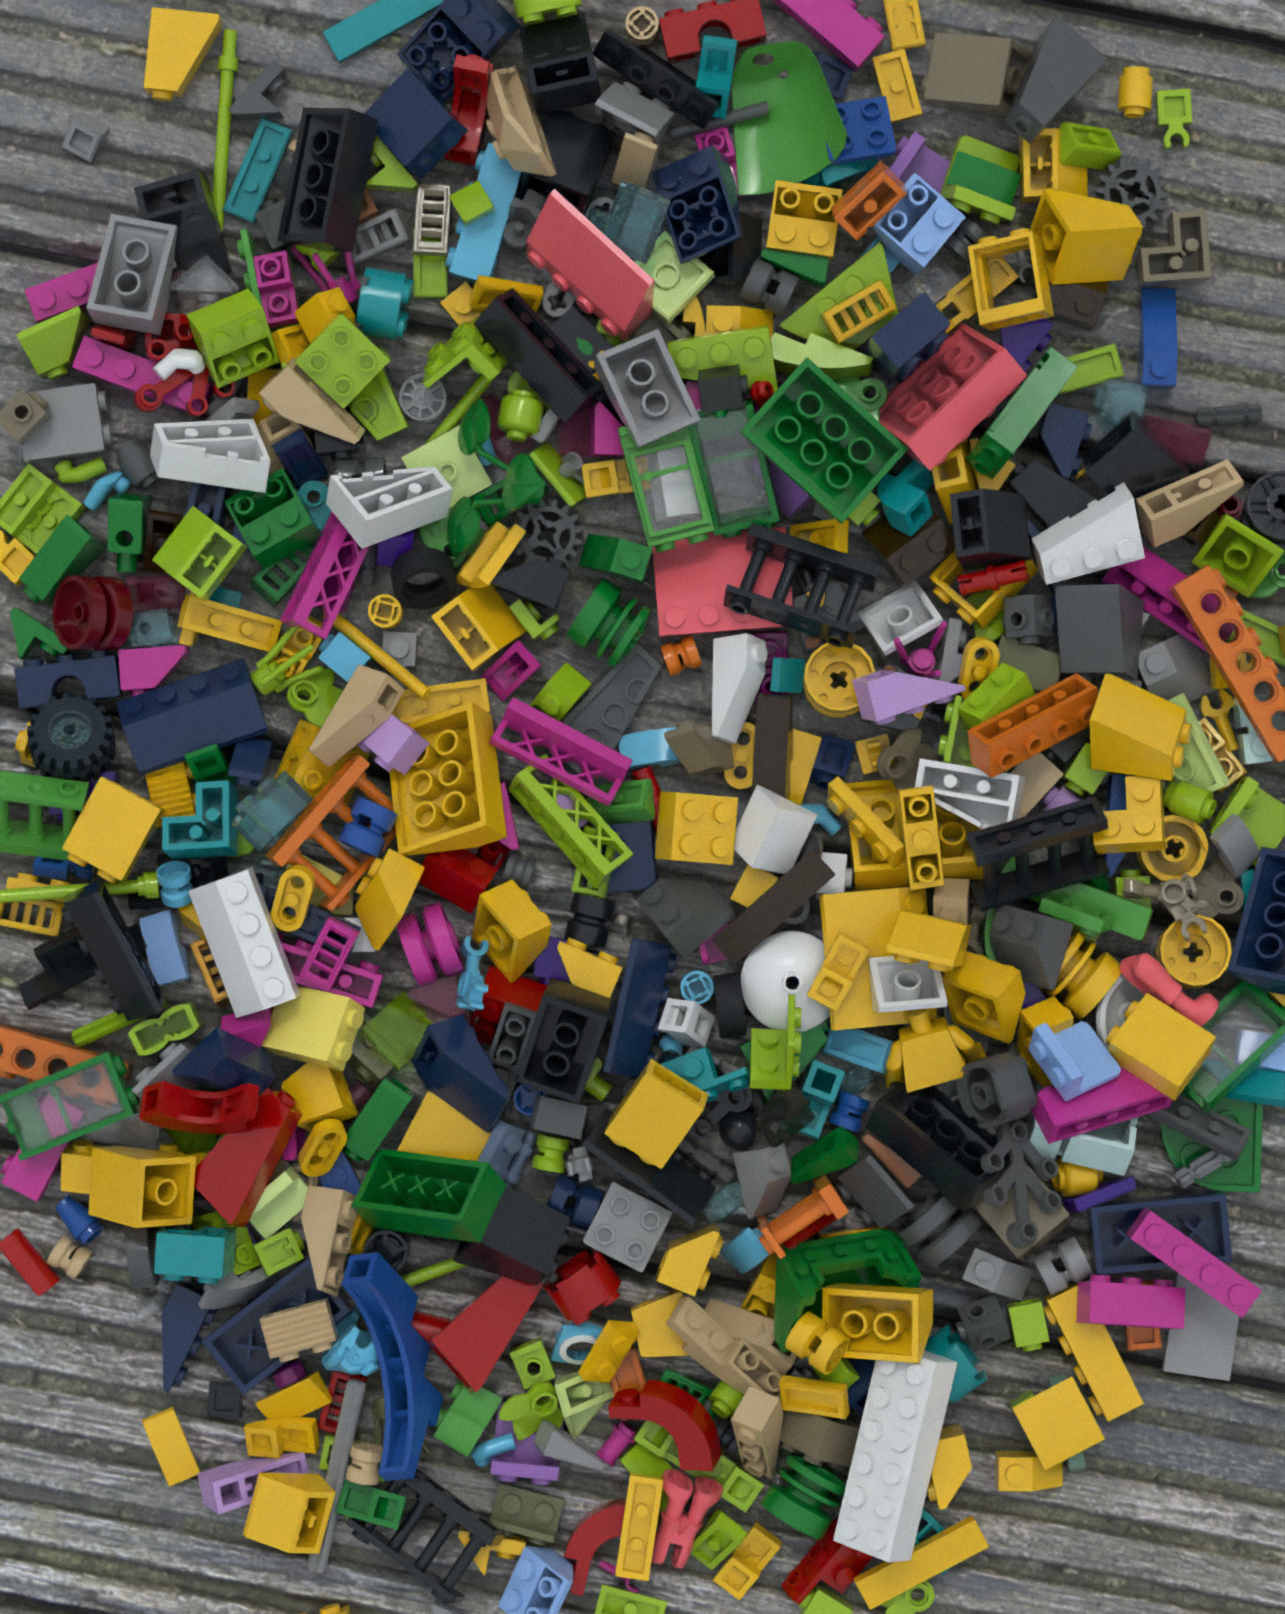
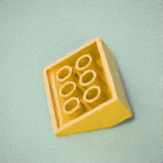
M469 702L409 723L408 725L430 744L405 775L394 768L389 772L393 810L398 815L395 821L398 853L403 856L475 848L507 838L496 747L489 744L494 734L492 715L475 703Z
M893 780L845 783L901 841L898 821V789L895 787ZM935 804L943 878L970 879V881L983 880V866L977 867L966 844V834L981 830L982 828ZM847 821L854 891L909 886L905 862L903 861L893 869L886 860L880 861L873 853L871 845L864 837L858 838L851 830Z
M909 886L819 895L824 956L826 957L839 931L870 947V951L855 975L853 984L837 1012L829 1008L831 1030L909 1024L907 1013L910 1010L880 1013L872 1011L868 962L869 958L895 956L894 953L886 952L900 910L928 915L926 888L910 890ZM927 1008L930 1020L936 1019V1008Z

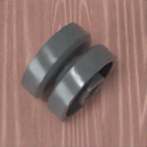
M940 1191L924 1201L903 1222L896 1232L907 1247L916 1246L924 1241L919 1246L916 1257L928 1270L934 1268L953 1254L975 1233L983 1222L973 1209L966 1213L963 1210L956 1212L959 1207Z

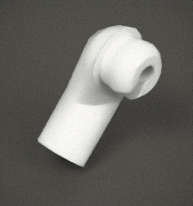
M177 348L173 349L155 365L153 370L165 381L177 369H186L193 374H199L205 369V361L203 360V355L197 350Z

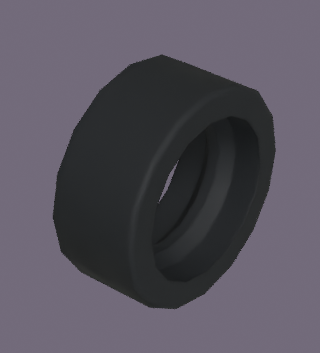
M424 547L410 550L400 555L391 568L395 598L404 606L423 610L435 608L446 603L455 594L457 581L453 561L441 550ZM428 572L441 575L439 579L428 584L416 585L406 582L409 578L420 573Z
M737 972L713 975L720 1038L746 1035L740 974Z

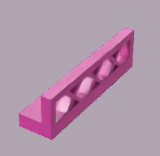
M332 511L321 532L323 536L318 538L279 620L289 627H301L320 639L327 638L370 547L368 546L363 549L360 546L358 547L357 542ZM350 545L354 558L349 566L341 568L337 555L341 547ZM336 575L339 584L338 592L336 595L327 598L323 584L327 577ZM322 605L325 615L321 628L306 621L312 608Z
M514 697L507 706L504 717L489 743L607 806H610L633 761ZM506 727L520 733L522 742L511 743L501 738ZM542 745L550 750L552 757L541 759L535 756L532 747ZM573 761L579 764L582 773L571 775L564 770L562 763ZM603 777L614 784L610 791L606 793L596 788L592 779Z

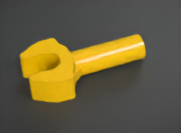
M1219 689L1217 692L1221 700L1220 708L1217 710L1213 709L1210 706L1208 697L1203 695L1200 700L1199 710L1202 717L1208 716L1215 720L1219 733L1226 742L1225 747L1228 752L1239 749L1228 718L1229 710L1234 706V700L1226 691Z

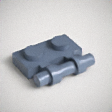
M498 1119L478 1162L489 1163L505 1182L506 1186L512 1188L514 1184H518L522 1176L519 1173L527 1157L531 1158L535 1151L533 1145L537 1139V1134Z

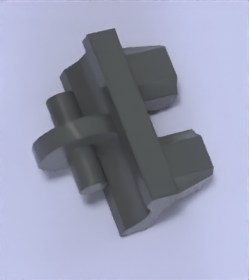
M528 189L522 200L514 197L509 207L508 221L503 232L504 241L508 246L514 249L527 247L526 240L547 198L532 189Z

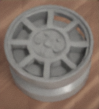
M416 374L408 378L400 389L399 402L401 408L408 418L417 423L426 424L434 422L446 410V390L439 380L429 388H426L422 384L424 374Z

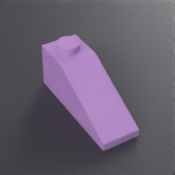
M289 1452L283 1453L280 1459L260 1457L232 1462L197 1473L203 1505L219 1515L251 1504L259 1473L309 1474L305 1453Z

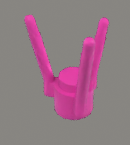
M296 245L291 247L292 252L322 292L340 287L348 303L359 299L356 290L360 289L361 285L356 277L350 252H343L349 281L346 280L345 276L334 280L317 253L312 255L318 269L327 282L326 284L307 258L295 248Z
M946 621L941 622L927 649L918 648L910 656L907 655L900 639H894L895 647L901 658L900 664L907 666V671L910 675L930 679L941 676L940 670L933 671L935 666V656L933 653L947 627Z

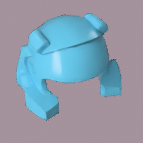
M354 1306L347 1315L335 1324L338 1339L331 1342L333 1348L322 1352L321 1362L327 1370L368 1376L379 1368V1361L369 1330H360L356 1325L360 1315L357 1306Z

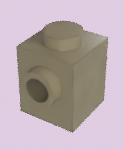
M22 389L0 411V424L19 443L24 445L52 417L45 410L49 404L36 391L30 395Z

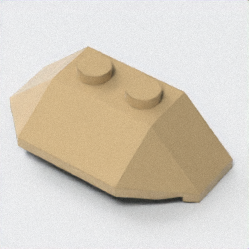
M512 66L491 72L486 101L490 119L486 120V124L493 138H497L492 143L500 160L506 158L513 170L550 177L557 174L539 117L536 114L530 89L517 67Z

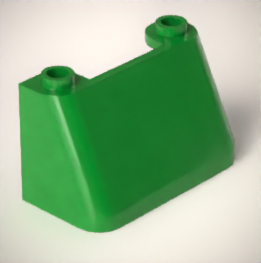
M876 1229L802 1242L793 1249H788L784 1246L786 1256L782 1259L778 1257L776 1261L774 1338L781 1352L789 1351L785 1348L787 1337L801 1316L811 1311L822 1319L823 1287L835 1283L918 1288L922 1275L898 1235L890 1230Z

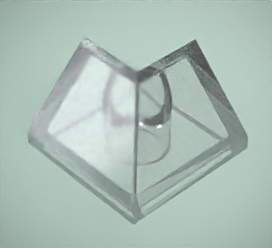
M207 254L188 270L176 269L170 284L175 314H189L240 292L239 286Z

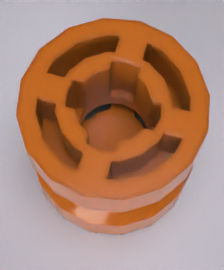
M692 635L682 638L676 644L669 642L660 645L670 677L680 674L685 668L696 669L702 666Z

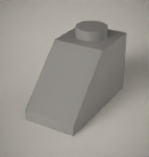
M784 1142L754 1146L733 1153L748 1219L776 1211L791 1178Z
M971 1244L959 1275L963 1280L991 1292L1021 1301L1034 1270L975 1244Z

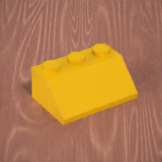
M835 1283L822 1288V1320L827 1323V1329L834 1327L850 1338V1344L843 1358L920 1363L933 1325V1289Z

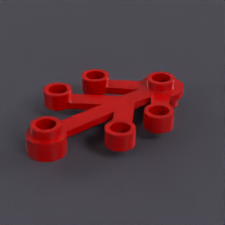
M187 320L180 321L174 327L173 335L177 341L181 343H186L190 340L195 341ZM179 327H187L190 335L188 337L181 336L179 334ZM154 339L147 345L146 354L149 359L160 361L173 349H177V347L167 346L163 340ZM152 345H159L163 350L162 355H154L151 351ZM206 364L205 369L199 374H193L186 369H177L165 381L161 380L155 385L148 383L140 386L134 394L135 406L145 413L154 412L162 404L164 395L194 376L191 398L186 403V411L192 417L202 416L208 409L205 394L209 371ZM214 383L213 392L219 398H228L235 390V383L228 384V393H222ZM146 391L154 393V402H147L145 400L144 393ZM192 401H199L202 404V411H194L191 407Z

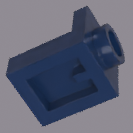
M822 51L812 52L821 67L833 100H841L854 69Z
M823 733L809 782L825 791H828V783L838 776L844 782L856 743Z

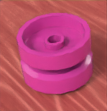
M440 901L423 908L422 916L426 929L423 930L418 917L412 912L404 914L396 925L406 957L419 987L436 982L438 973L434 962L435 959L438 960L442 972L448 977L465 971L459 951L461 948L457 935Z

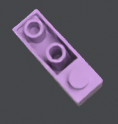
M879 670L852 680L862 719L875 721L876 725L893 722L896 720L895 715L903 712L906 714L921 712L925 710L926 704L934 701L935 704L952 701L955 699L954 694L965 691L964 685L887 670Z

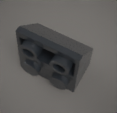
M984 488L950 494L956 558L964 571L986 568L987 565L991 564L999 566L1019 562L1023 559L1025 561L1031 560L1026 504L1023 494Z

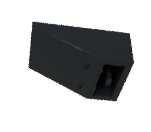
M585 13L519 28L531 94L537 115L596 103L602 93Z
M194 170L134 188L143 220L177 225L178 227L174 254L177 267L172 270L170 290L233 273L206 174L200 170Z

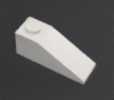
M749 633L713 639L711 737L728 744H735L765 675V661L768 655L766 641Z

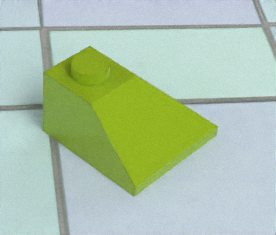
M76 306L16 334L34 369L41 378L48 377L51 381L68 373L67 368L73 365L91 320L86 312L79 306Z
M1225 514L1220 517L1204 545H1199L1191 563L1199 568L1207 565L1212 570L1217 568L1228 586L1249 598L1281 557L1284 550Z

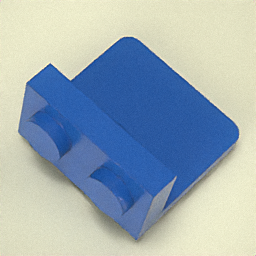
M886 96L835 104L847 131L845 148L836 160H834L826 142L831 164L838 165L888 157L896 153V143Z

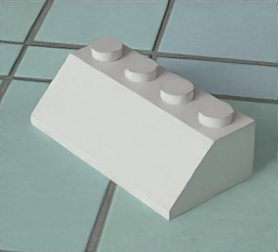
M253 867L188 891L236 1018L271 1008L295 999L300 995Z

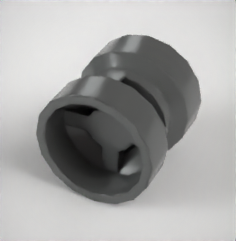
M965 218L958 226V231L951 235L943 246L959 262L968 265L970 262L968 246L978 244L979 239L988 236L973 221Z

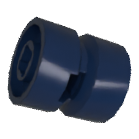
M560 1173L547 1206L569 1216L571 1225L588 1231L604 1191L588 1184L580 1187L578 1180ZM568 1195L577 1198L574 1207L565 1203Z

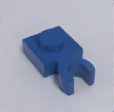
M36 856L33 864V875L67 880L68 873H74L79 878L91 879L93 865L87 863V866L82 867L72 861Z

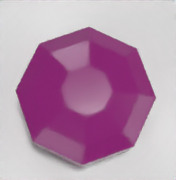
M289 1361L281 1365L274 1372L273 1378L277 1387L282 1389L306 1377L307 1371L302 1361Z

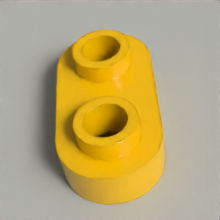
M986 637L973 638L964 648L958 684L965 686V691L959 693L964 700L974 691L969 690V686L973 681H978L979 686L998 667L1000 659L999 649L994 642ZM984 648L983 656L975 658L976 651Z
M748 722L744 723L740 733L744 732L749 735V743L744 746L738 742L731 744L735 768L737 766L745 767L747 775L743 779H738L734 775L735 768L724 771L726 782L736 789L748 788L753 783L755 726Z
M292 865L280 877L271 910V919L274 925L282 931L291 932L297 930L307 917L315 887V877L306 866ZM294 877H301L304 884L298 885L295 883ZM285 908H293L296 915H289Z
M324 1119L313 1127L298 1155L301 1171L305 1175L318 1177L326 1174L333 1167L347 1142V1133L344 1124L340 1120Z

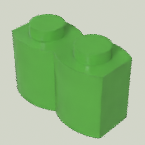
M458 1380L449 1395L450 1398L454 1399L447 1411L443 1408L440 1409L436 1426H433L436 1428L433 1437L468 1457L499 1407L503 1396L484 1384L477 1392L470 1393L461 1381Z

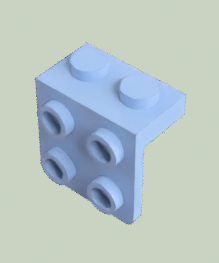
M1079 1022L1056 1034L1053 1033L1047 1023L1034 1028L1028 1050L1065 1102L1119 1076L1121 1071L1119 1064L1087 1022Z

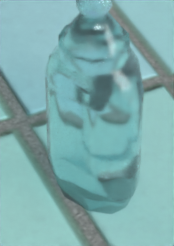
M732 1182L725 1185L712 1195L702 1212L713 1225L723 1221L744 1204L740 1182Z

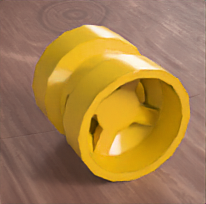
M389 594L376 596L368 606L370 620L382 629L396 627L403 618L404 610L401 603Z

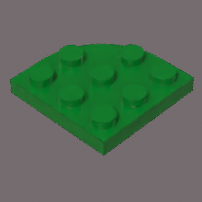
M1183 1091L1180 1093L1181 1095L1191 1099ZM1223 1098L1212 1111L1252 1130V1133L1237 1161L1233 1159L1227 1163L1222 1161V1166L1201 1179L1196 1177L1193 1180L1203 1187L1217 1191L1260 1193L1263 1104ZM1159 1122L1164 1149L1177 1169L1183 1165L1188 1167V1162L1211 1149Z

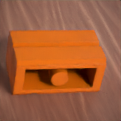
M879 161L831 207L833 217L857 241L867 232L868 227L874 226L907 195L904 183L882 161Z

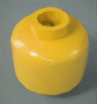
M1059 1156L1056 1160L1058 1174L1051 1178L1053 1188L1064 1197L1071 1198L1096 1190L1098 1182L1103 1180V1171L1061 1161L1062 1156Z

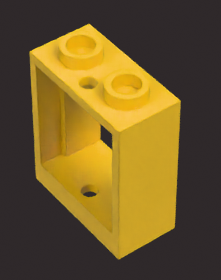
M1022 228L1011 231L1008 237L1000 239L996 236L983 237L978 240V244L968 246L980 326L993 331L1054 316L1042 237L1030 231V229ZM1030 249L1037 298L994 308L987 259Z
M953 551L929 576V579L935 586L932 592L946 605L951 601L959 608L956 613L968 625L971 626L975 622L982 629L1004 608V598L1015 596L1029 582L1022 581L1001 586L1000 590L995 591L977 610L950 587L951 583L957 578V575L964 571L956 558V551ZM1032 559L1025 561L1029 581L1039 571Z

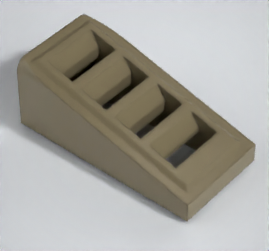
M423 183L418 185L413 255L447 257L452 202L449 198L452 195V187L450 185ZM424 211L443 212V215L424 214ZM423 225L442 226V228H425ZM422 237L441 238V242L422 241Z

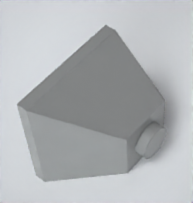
M1177 634L1140 651L1137 679L1142 681V689L1165 700H1169L1184 692L1189 703L1201 698L1203 695L1217 691V689H1211V676L1198 646L1181 634Z

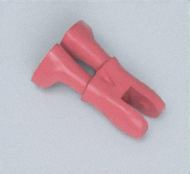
M1148 953L1128 956L1120 962V971L1128 982L1144 995L1149 993L1200 1027L1206 1024L1218 1009L1219 1001L1210 993H1204L1195 999L1188 997L1181 991L1182 986Z
M668 1469L663 1472L661 1477L664 1478L662 1489L667 1494L668 1501L665 1511L661 1512V1522L655 1535L651 1563L661 1565L665 1560L671 1543L675 1544L672 1552V1567L682 1569L690 1557L696 1534L703 1526L702 1520L709 1508L720 1500L723 1487L718 1481L706 1476L696 1477L693 1485L691 1479L683 1472ZM692 1494L691 1505L687 1512L684 1510V1507Z

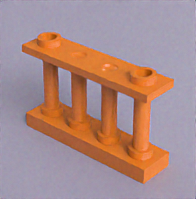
M352 754L264 856L276 866L283 867L284 864L303 865L309 868L314 874L315 886L326 895L318 905L328 911H333L334 908L339 909L347 902L350 897L348 892L371 866L375 858L364 853L358 859L354 858L322 829L323 824L321 821L330 812L331 814L336 813L346 823L352 822L353 818L350 815L352 809L344 803L345 798H343L350 787H357L372 802L394 812L393 801L366 778L367 773L365 770L370 764L361 755ZM395 823L391 832L383 834L386 842L381 853L396 837ZM307 838L309 840L313 838L348 869L335 885L300 854L301 850L299 847Z
M826 1174L813 1178L816 1187L811 1189L812 1194L771 1222H768L764 1215L757 1217L759 1226L756 1228L763 1233L759 1240L770 1256L776 1252L780 1259L785 1257L786 1253L782 1243L824 1214L828 1217L833 1213L837 1220L849 1213L843 1199Z

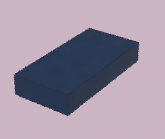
M302 429L271 445L298 489L305 482L319 480L328 474Z

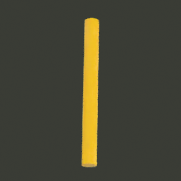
M338 613L333 623L337 630L419 698L424 700L430 694L431 689Z

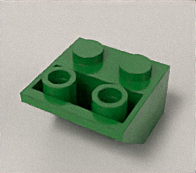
M283 468L268 476L266 493L243 490L224 501L253 557L264 569L323 536L308 507Z

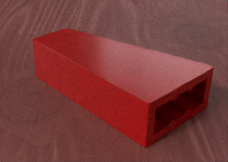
M267 1088L258 1098L259 1107L255 1119L246 1122V1130L226 1133L195 1168L194 1187L230 1225L244 1227L249 1222L303 1115L295 1107L297 1104L295 1098L283 1089L277 1091Z
M500 1275L426 1343L468 1391L475 1393L483 1386L544 1284L540 1282L537 1285Z

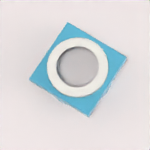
M583 1322L579 1325L574 1323L562 1325L555 1336V1345L550 1354V1361L582 1365L591 1349L574 1351L567 1348L576 1342H588L594 1345L603 1329L596 1324Z

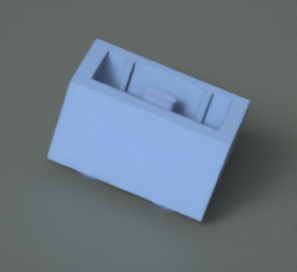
M913 173L904 184L907 195L872 227L888 252L916 275L927 265L966 216L920 176Z
M525 1546L498 1607L507 1614H558L573 1582V1565L552 1548Z

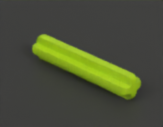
M164 998V1007H163V1009H166L167 1003H166V1000H165V998ZM115 1011L71 1032L72 1039L77 1047H82L146 1017L127 1021L123 1013L118 1015Z

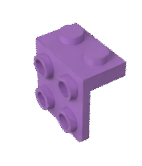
M914 131L910 139L903 136L896 147L895 155L898 157L891 167L886 166L904 184L913 173H916L940 194L950 162L923 145L926 138Z
M502 1401L497 1409L495 1438L512 1433L516 1449L492 1457L490 1474L497 1475L498 1480L506 1482H516L518 1477L531 1478V1483L538 1485H551V1480L558 1481L560 1460L544 1456L534 1443L537 1431L522 1441L517 1439L512 1427V1421L499 1419V1411L506 1402ZM563 1420L562 1426L560 1427V1429H562V1430H563V1427H564V1420Z

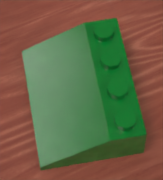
M808 357L804 359L740 431L748 441L840 524L848 518L908 450L903 443Z

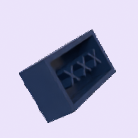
M923 292L870 338L864 354L873 358L872 365L889 385L895 379L902 383L915 371L922 358L926 362L941 349L940 347L943 346V343L949 336L946 331L951 323Z
M1222 1191L1106 1201L1086 1209L1092 1270L1097 1275L1171 1268L1126 1235L1144 1207L1150 1209L1222 1262H1232L1226 1194Z
M309 1255L209 1333L202 1340V1343L244 1395L285 1363L280 1362L279 1357L272 1359L269 1357L260 1324V1318L263 1315L328 1298L334 1322L336 1323L352 1310L353 1305L340 1288L338 1297L317 1290Z

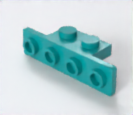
M706 1047L661 1064L709 1094L706 1103L716 1100L719 1097L718 1093L728 1089L731 1092L745 1089L749 1086L748 1082H750V1069L746 1067L718 1077L711 1051Z

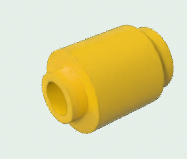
M1140 66L1123 68V74L1119 76L1117 109L1124 112V117L1143 118L1144 113L1151 111L1153 77L1150 76L1149 68Z

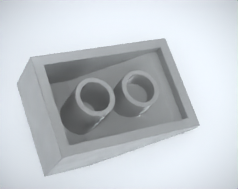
M626 81L622 85L614 82L595 103L596 123L616 132L617 135L623 138L626 133L634 135L635 131L647 134L654 138L653 143L658 145L659 149L674 120V112L670 111L671 108L656 97L651 101L640 95L642 91L635 85Z
M115 214L110 215L86 307L94 323L160 335L169 301L178 231L177 225Z
M659 329L596 355L594 361L596 373L609 400L638 448L701 421Z

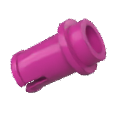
M621 1421L618 1425H613L614 1431L596 1452L603 1461L611 1466H614L616 1460L629 1443L633 1444L635 1442L633 1438L637 1433L636 1430L624 1421Z

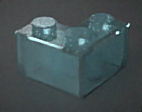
M621 181L610 212L591 208L587 219L628 257L647 264L650 255L654 251L655 241L661 225L667 217V209L671 199L644 187Z
M283 771L276 779L271 775L268 776L252 795L246 796L235 807L239 813L230 823L259 852L276 839L313 799L286 771Z

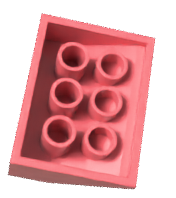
M554 189L549 194L526 240L527 258L536 268L541 270L544 267L552 275L553 283L563 292L569 290L577 298L576 303L585 313L589 315L594 313L602 320L600 324L612 337L617 335L625 341L652 314L655 280Z
M961 323L949 334L943 346L940 347L941 349L926 362L924 360L920 362L907 379L899 383L888 393L886 403L879 409V423L908 448L906 453L929 471L944 462L947 454L958 443L965 441L971 435L972 430L983 419L990 417L995 412L996 407L1007 396L1015 393L1019 389L1021 382L1028 377L1006 348L964 323Z
M785 527L771 528L786 533ZM749 529L742 530L741 534L724 538L722 534L714 536V533L711 532L708 533L709 540L689 544L688 539L676 541V548L656 553V549L653 547L659 638L788 628L750 614H737L730 610L729 607L723 606L727 584L737 588L740 587L753 554L751 551L746 550ZM765 558L752 593L771 599L785 564L772 558ZM790 587L784 604L793 606L792 588Z

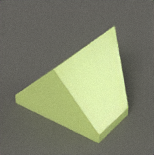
M578 1372L555 1378L554 1386L570 1435L577 1439L607 1400L614 1397L611 1382L583 1381Z

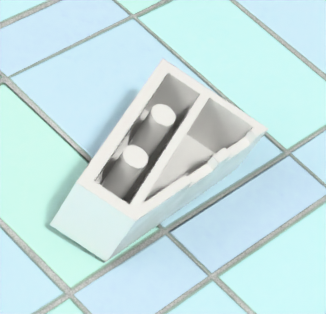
M254 419L154 423L150 458L158 477L266 493L270 458Z
M435 466L393 470L392 475L374 476L373 472H364L360 478L342 479L341 475H330L326 504L361 549L448 517L453 488Z
M1124 482L1116 486L1114 492L1097 501L1095 499L1088 503V508L1072 518L1067 516L1032 538L1037 568L1046 585L1145 558L1134 498Z
M920 758L915 787L933 785L935 804L962 817L977 827L985 829L1019 818L1026 778L1008 773H1001L991 778L979 768Z

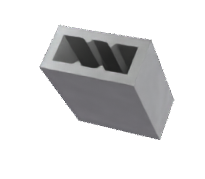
M96 383L36 391L49 404L45 410L52 417L22 445L25 462L34 464L109 453L108 444H113V435L110 424H105L103 411H108V399L105 390L100 391V386Z

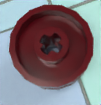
M67 576L60 583L55 593L52 607L53 625L56 636L63 646L70 650L92 648L94 650H117L125 643L130 634L133 621V604L130 592L124 581L115 576Z

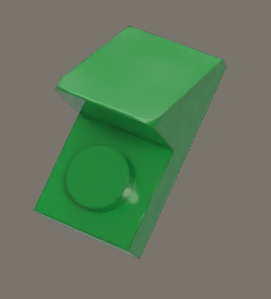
M12 608L10 616L20 659H27L39 639L42 640L39 647L55 657L58 656L59 652L64 655L70 654L72 650L60 643L54 630L21 609Z

